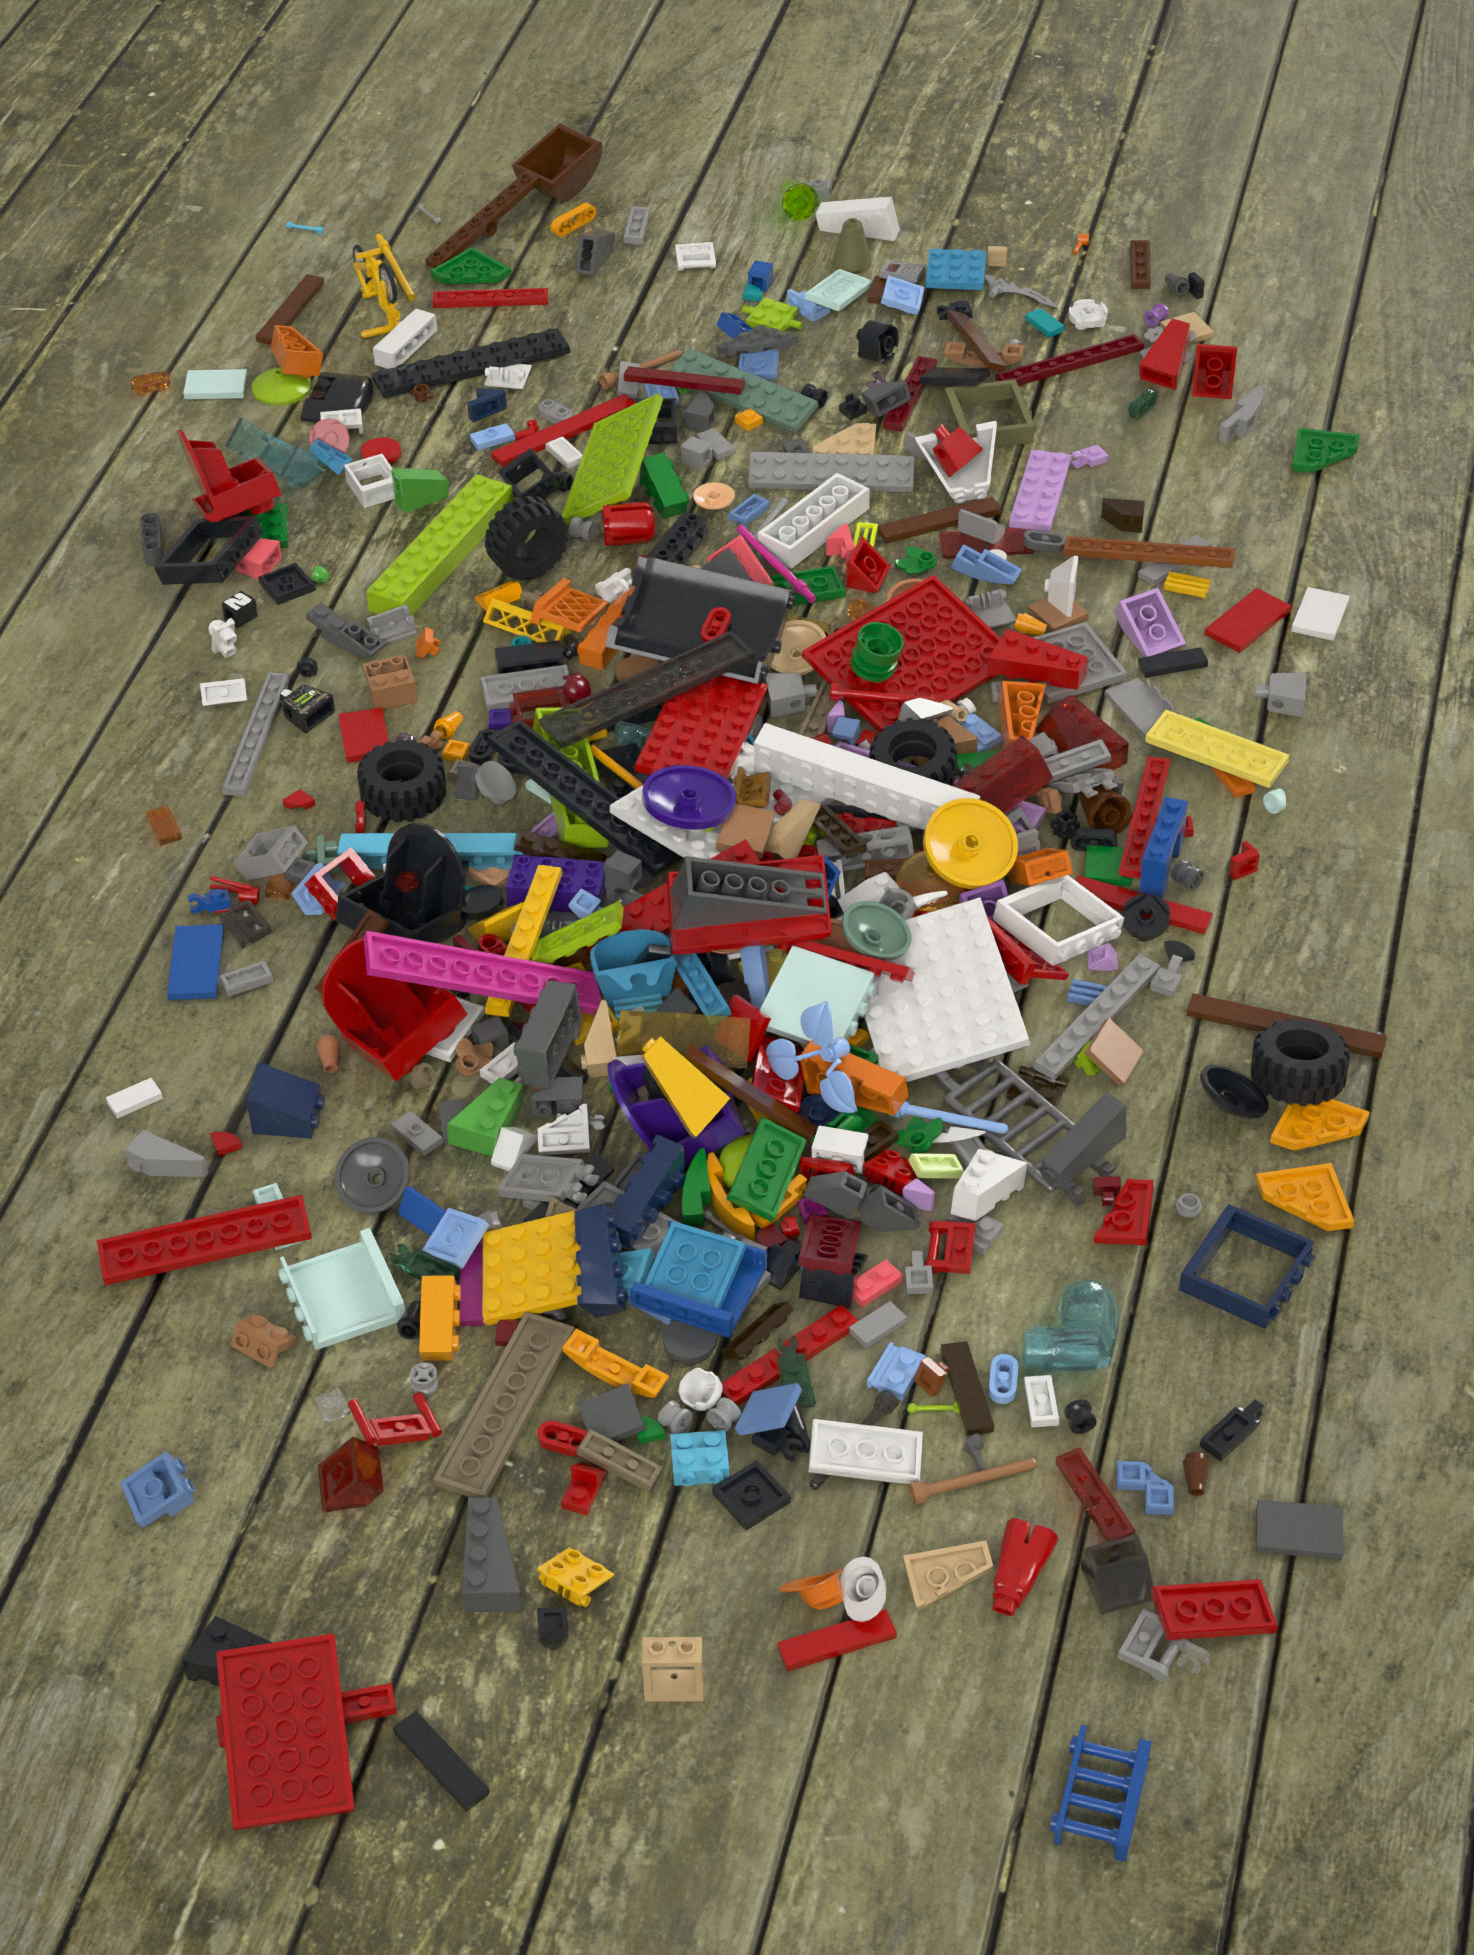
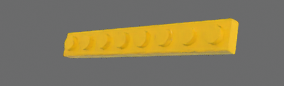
M538 865L504 956L531 960L562 876V869L560 867ZM489 996L485 1005V1012L489 1015L510 1017L515 1001Z

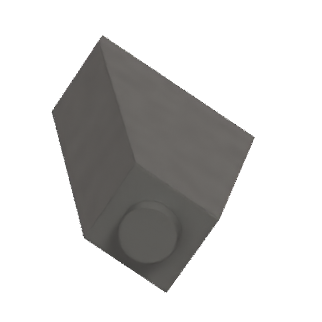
M596 229L580 234L576 272L592 276L597 273L613 252L615 232Z

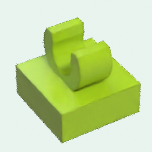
M1091 1041L1086 1043L1073 1061L1077 1068L1084 1069L1087 1076L1096 1075L1100 1069L1084 1053Z

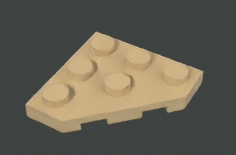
M856 423L814 445L812 453L874 455L876 424Z

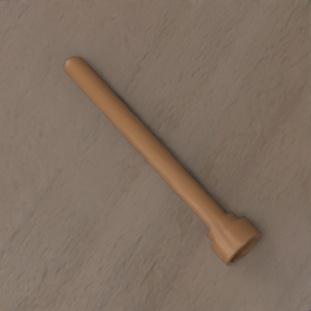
M675 350L641 363L640 368L651 369L681 357L682 352ZM607 372L599 376L600 385L604 390L614 387L618 381V373Z
M1029 1458L932 1484L917 1481L908 1484V1491L913 1505L926 1503L927 1499L931 1498V1495L1035 1469L1038 1463L1036 1459Z

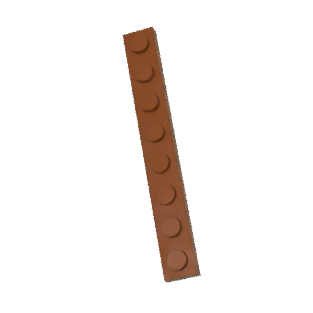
M1067 536L1063 548V556L1233 568L1236 548Z

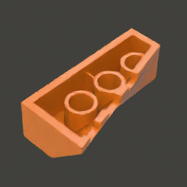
M635 587L618 596L614 603L610 604L607 612L599 618L595 627L590 629L587 637L579 643L577 653L579 654L580 664L604 670L619 651L605 647L609 625L617 617H623L622 608L627 596L633 595Z

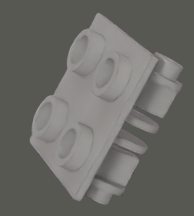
M998 589L991 591V593L985 592V597L983 593L968 596L963 601L990 628L1016 622L1015 616L1004 601L1007 598L1005 590Z

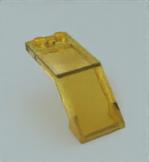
M620 1010L616 1057L643 1055L645 1052L642 1048L651 1038L656 1040L661 1036L682 1056H684L685 1049L689 1044L697 1049L708 1045L721 1060L723 1066L747 1069L750 1019L674 1012Z

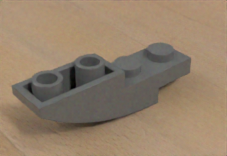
M319 603L306 613V620L322 631L321 637L349 653L371 658L386 646V643L354 620L350 623L323 603Z

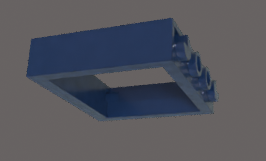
M1228 1204L1182 1271L1179 1290L1266 1329L1271 1320H1277L1282 1303L1289 1301L1293 1292V1286H1298L1302 1281L1304 1269L1306 1267L1310 1268L1315 1259V1255L1312 1254L1314 1241ZM1232 1230L1297 1258L1266 1307L1201 1278V1275Z

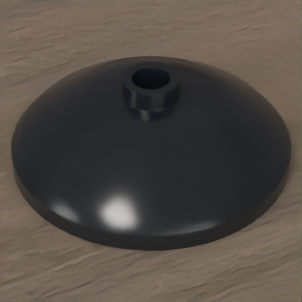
M1216 1064L1207 1065L1201 1071L1200 1080L1204 1091L1222 1112L1236 1117L1254 1119L1263 1117L1268 1111L1269 1103L1264 1093H1262L1260 1088L1258 1089L1256 1084L1241 1073Z

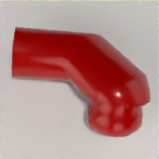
M535 419L526 422L528 428L525 430L514 432L516 441L538 432L539 426H537Z

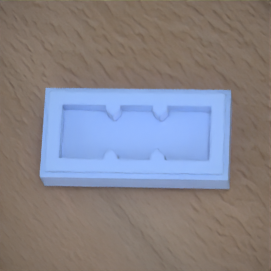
M507 423L469 434L470 441L478 451L515 440V434Z

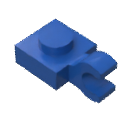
M228 889L212 890L210 893L204 894L205 897L196 893L188 895L189 902H198L197 905L190 906L191 913H199L207 909L208 912L232 908Z

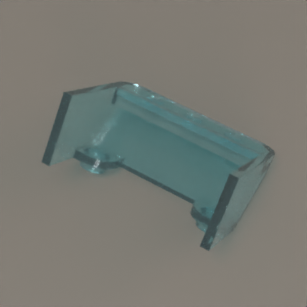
M241 417L225 445L227 448L243 456L242 461L244 462L258 456L273 473L287 479L286 484L295 489L298 486L303 487L322 474L327 468V465L320 459L300 447H294L268 434Z

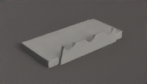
M1137 678L1109 688L1104 692V696L1144 739H1146V734L1165 710L1179 714V711L1175 712L1173 704L1167 698L1163 699L1161 691L1155 685L1151 686L1149 679H1146L1144 684Z

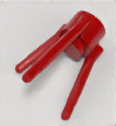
M210 876L211 881L229 885L211 884V889H228V892L238 893V901L243 902V904L218 910L215 913L242 909L251 910L252 905L258 906L260 899L259 887Z

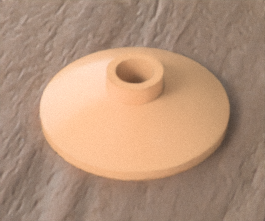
M712 482L699 486L694 491L693 498L700 507L716 510L732 504L735 499V492L726 484Z

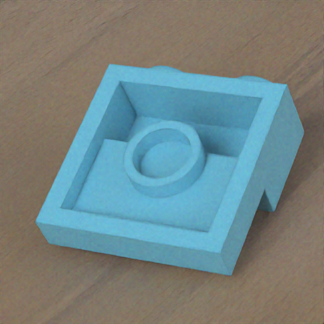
M725 1430L670 1434L674 1486H691L693 1484L705 1483L719 1484L729 1478Z

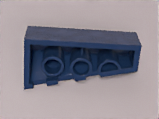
M605 1204L575 1211V1240L581 1246V1250L576 1252V1262L581 1269V1274L576 1275L577 1286H581L582 1295L577 1296V1305L596 1318L626 1311L625 1302L628 1301L627 1290L623 1286L622 1281L625 1270L619 1258L621 1242L616 1235L618 1218L615 1211Z

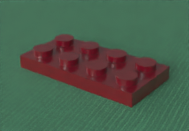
M810 1214L798 1266L811 1271L819 1269L828 1270L837 1275L851 1274L862 1222Z

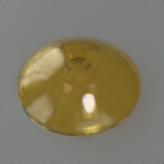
M924 851L917 852L903 861L896 875V884L899 886V889L905 890L912 897L938 891H947L948 893L947 896L935 899L919 907V910L937 911L945 906H953L959 901V894L966 891V888H961L947 882L936 872H928L934 871V869L929 864Z

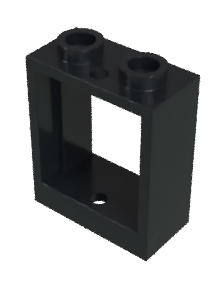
M663 398L657 418H671V422H656L648 444L677 443L676 398ZM636 399V403L644 399Z
M531 448L498 471L503 482L512 485V493L516 498L523 499L524 496H537L545 499L561 487L554 474ZM539 469L545 477L521 493L515 485Z

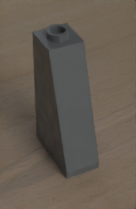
M1105 1093L1042 1158L1043 1178L1048 1183H1053L1061 1189L1126 1138V1105L1111 1093Z

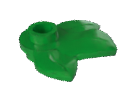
M906 547L907 557L894 561V564L899 569L906 570V574L912 575L922 573L924 570L933 569L937 565V559L932 552L915 547Z
M914 1116L906 1130L897 1131L899 1133V1140L896 1144L907 1147L912 1154H923L931 1148L932 1141L940 1136L943 1123L940 1118H936L927 1124L919 1117Z

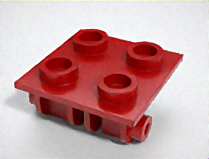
M884 1150L863 1164V1167L866 1168L863 1176L867 1178V1181L874 1184L887 1185L889 1191L893 1189L892 1192L902 1197L903 1188L916 1178L919 1179L908 1159L900 1156L894 1150Z

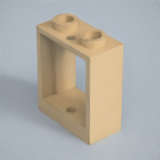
M643 1637L642 1670L645 1702L704 1701L702 1637ZM670 1643L676 1644L673 1647L669 1646ZM651 1667H694V1670H651Z

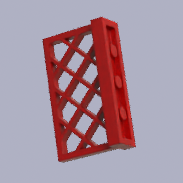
M987 916L1004 968L1019 984L1027 985L1030 978L1067 980L1069 973L1059 964L1052 966Z

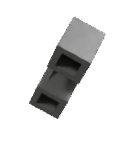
M617 850L611 858L605 861L603 866L605 871L606 905L609 906L620 901L624 907L643 896V894L633 890V887L642 878V863L640 859Z

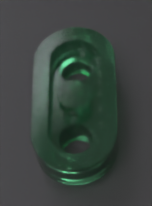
M1150 388L1143 391L1139 397L1129 404V416L1140 420L1156 404L1158 398L1157 391Z

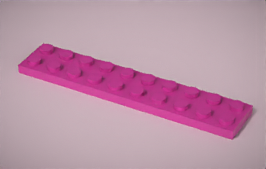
M366 931L363 937L367 975L535 1005L538 1002L539 992L544 989L547 981L576 984L581 1013L596 1015L601 1003L600 990L593 972Z

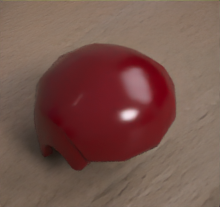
M579 673L563 676L562 678L567 680V682L562 687L566 690L570 704L575 707L586 705L591 696V684L588 679Z

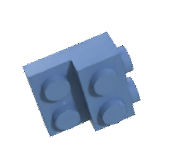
M164 1452L120 1482L136 1522L142 1528L165 1513L173 1517L195 1502L192 1494L196 1492V1489L188 1478H184L183 1473L187 1469L179 1457L173 1458L168 1452Z

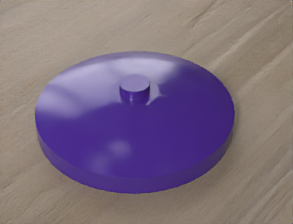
M678 765L660 769L646 779L642 790V802L648 813L660 822L677 828L698 830L715 827L728 820L735 810L736 792L727 779L714 771L697 766Z

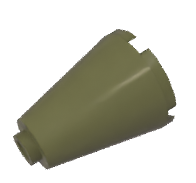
M850 218L843 223L833 259L837 270L842 269L855 274V271L861 270V273H863L871 266V257L863 226L855 218Z

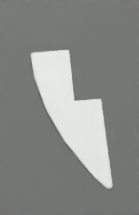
M951 1126L948 1134L941 1133L932 1143L964 1140L982 1135L986 1131Z

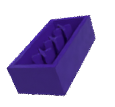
M514 854L506 883L507 906L510 907L525 902L538 865H545L562 869V876L549 911L574 913L569 907V903L580 889L601 900L600 907H602L606 894L604 886L605 871L603 870L605 862Z

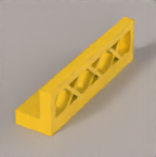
M494 598L491 599L483 620L486 624L519 636H527L538 643L549 642L545 633L551 630L557 632L554 641L560 640V643L564 635L572 634L573 631L543 620L537 625L539 632L530 635L527 626L533 624L530 622L532 612ZM495 609L500 611L503 616L502 619L496 622L491 620ZM514 617L519 618L521 625L511 628L509 620Z

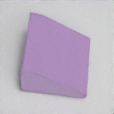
M839 700L828 714L827 731L829 733H832L838 716L845 717L842 700Z
M1110 943L1088 950L1089 970H1118L1117 953Z
M916 1178L903 1188L904 1200L916 1206L917 1209L934 1210L935 1192Z

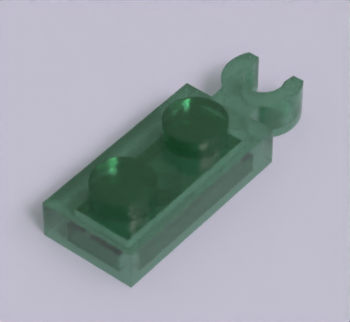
M398 1244V1253L401 1255L389 1254L392 1264L402 1266V1272L421 1281L422 1276H454L455 1281L460 1276V1268L419 1248L410 1252L406 1245Z
M795 1336L791 1338V1347L784 1346L782 1338H778L776 1349L782 1356L777 1357L776 1363L782 1386L798 1383L802 1391L795 1405H800L802 1409L815 1407L816 1399L804 1353L796 1354L798 1347L797 1338Z

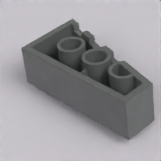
M497 1497L468 1498L462 1587L465 1613L522 1612L520 1591Z

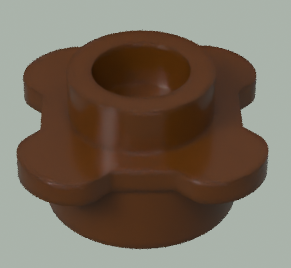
M418 384L410 392L417 402L427 401L428 398L431 399L434 396L426 384Z

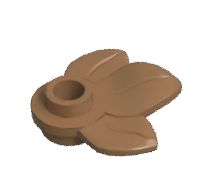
M464 1037L456 1046L458 1056L456 1061L457 1071L467 1077L474 1076L477 1073L480 1074V1069L492 1060L493 1044L489 1042L473 1046L471 1041Z

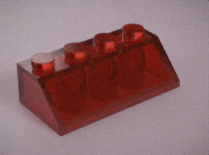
M1073 695L1054 703L1036 728L1035 732L1038 735L1045 732L1047 737L1055 742L1059 753L1102 739L1111 754V761L1093 768L1112 769L1113 771L1127 764L1129 743Z
M1022 735L954 783L953 787L979 795L980 800L992 804L1005 814L1050 782L1053 776L1039 749Z

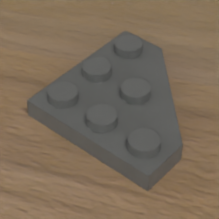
M759 325L750 332H741L738 334V337L723 340V343L716 345L719 354L733 356L737 355V352L748 351V353L764 352L765 349H785L799 343L798 335L791 334L789 331H779L777 328H767L765 325Z

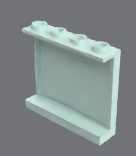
M792 945L760 1008L761 1012L771 1018L764 1035L768 1031L808 1045L812 1039L807 1038L803 1033L800 1021L801 1015L805 1009L828 1001L833 1023V1039L843 1037L848 1041L850 1035L854 1036L857 1031L859 1017H864L869 997L873 998L875 995L877 984L874 983V973Z
M370 1228L360 1231L361 1242L290 1266H287L284 1256L280 1257L282 1268L278 1269L281 1283H287L286 1293L290 1303L295 1302L296 1307H294L296 1318L298 1322H304L305 1326H302L305 1339L307 1342L312 1341L315 1350L397 1323L405 1312L404 1301Z

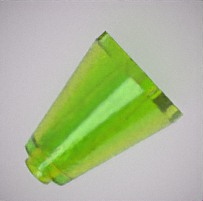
M787 179L781 184L782 208L785 214L797 221L806 220L811 217L819 204L815 189L808 184L793 179Z

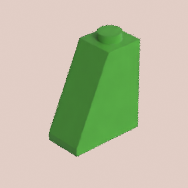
M391 469L395 503L404 513L448 497V479L442 476L438 470Z

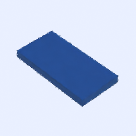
M223 924L176 926L167 992L168 1000L217 998L224 939Z

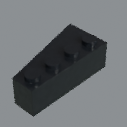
M215 1616L182 1660L186 1678L196 1682L198 1679L210 1681L211 1685L219 1686L217 1651L273 1642Z

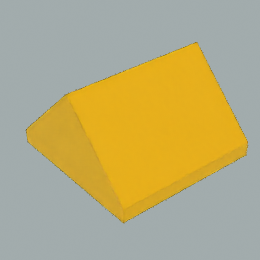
M524 902L507 907L468 927L469 932L477 940L482 935L490 933L498 936L503 942L510 940L512 936L511 927L517 922Z

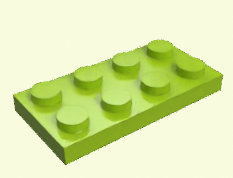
M620 901L538 939L532 955V961L552 965L556 959L564 955L565 957L571 956L585 945L587 947L592 946L600 938L606 935L613 936L618 933L622 928L624 910Z

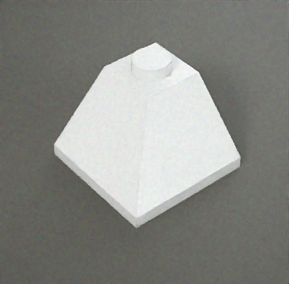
M1078 556L1071 557L1051 570L1050 579L1045 581L1044 592H1048V602L1067 617L1072 615L1076 591Z

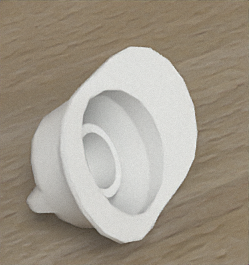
M868 1557L853 1559L844 1568L840 1582L844 1606L848 1616L855 1621L863 1622L875 1617L883 1608L886 1600V1581L878 1563Z

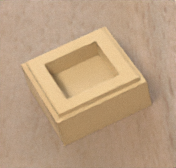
M988 246L987 266L1006 267L1007 247Z

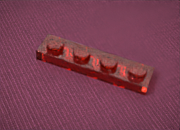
M1081 1447L1056 1456L1055 1464L1108 1545L1112 1547L1134 1538L1136 1530Z

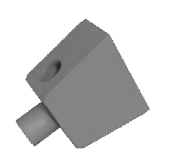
M768 673L765 679V684H769L766 698L771 717L803 711L805 709V698L815 697L817 694L816 684L803 685L799 673Z
M1272 673L1269 685L1256 684L1254 698L1268 699L1267 710L1303 717L1306 673Z

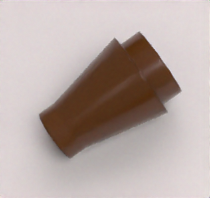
M1190 1452L1185 1455V1460L1182 1462L1188 1485V1493L1192 1496H1201L1205 1494L1210 1461L1205 1453Z

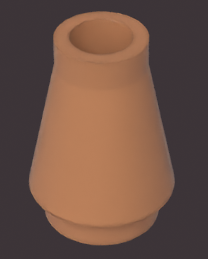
M333 1035L322 1036L317 1041L316 1050L322 1062L324 1072L334 1073L338 1070L340 1042Z

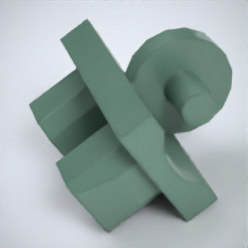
M318 835L317 851L309 849L302 854L301 859L315 864L323 863L326 866L337 858L338 843L337 841L325 842L324 835ZM339 865L329 873L340 872Z

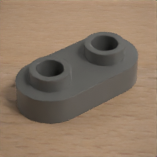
M1038 530L1026 531L1023 539V544L1030 550H1042L1052 553L1063 551L1066 542L1065 537L1059 533Z

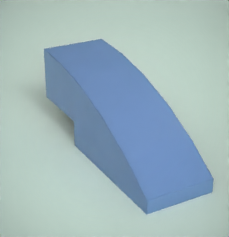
M964 544L950 567L972 578L999 584H1014L1022 571L1021 568L987 549H984L981 554Z

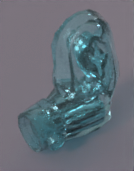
M1088 1278L1076 1280L1067 1285L1058 1304L1061 1324L1055 1328H1051V1326L1034 1327L1023 1330L1024 1369L1052 1372V1370L1087 1372L1103 1369L1111 1363L1119 1334V1316L1115 1296L1108 1286L1098 1280Z

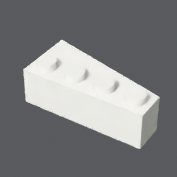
M892 197L821 202L815 214L820 231L841 234L843 223L850 218H855L862 223L865 237L895 241L900 230Z

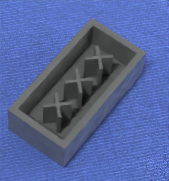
M547 981L544 989L539 992L538 1002L535 1007H532L529 1021L523 1025L522 1035L519 1041L515 1042L513 1049L514 1056L517 1057L518 1062L517 1073L520 1074L523 1085L551 1088L582 1021L576 984Z

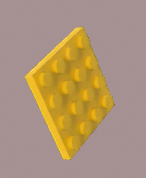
M576 1210L484 1233L482 1307L484 1320L482 1321L487 1324L486 1326L497 1324L499 1320L522 1318L525 1312L539 1314L577 1305V1296L582 1295L581 1286H577L576 1275L581 1274V1269L576 1262V1252L581 1250V1246L575 1240Z

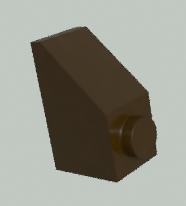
M1103 498L1101 517L1122 532L1142 533L1145 501Z

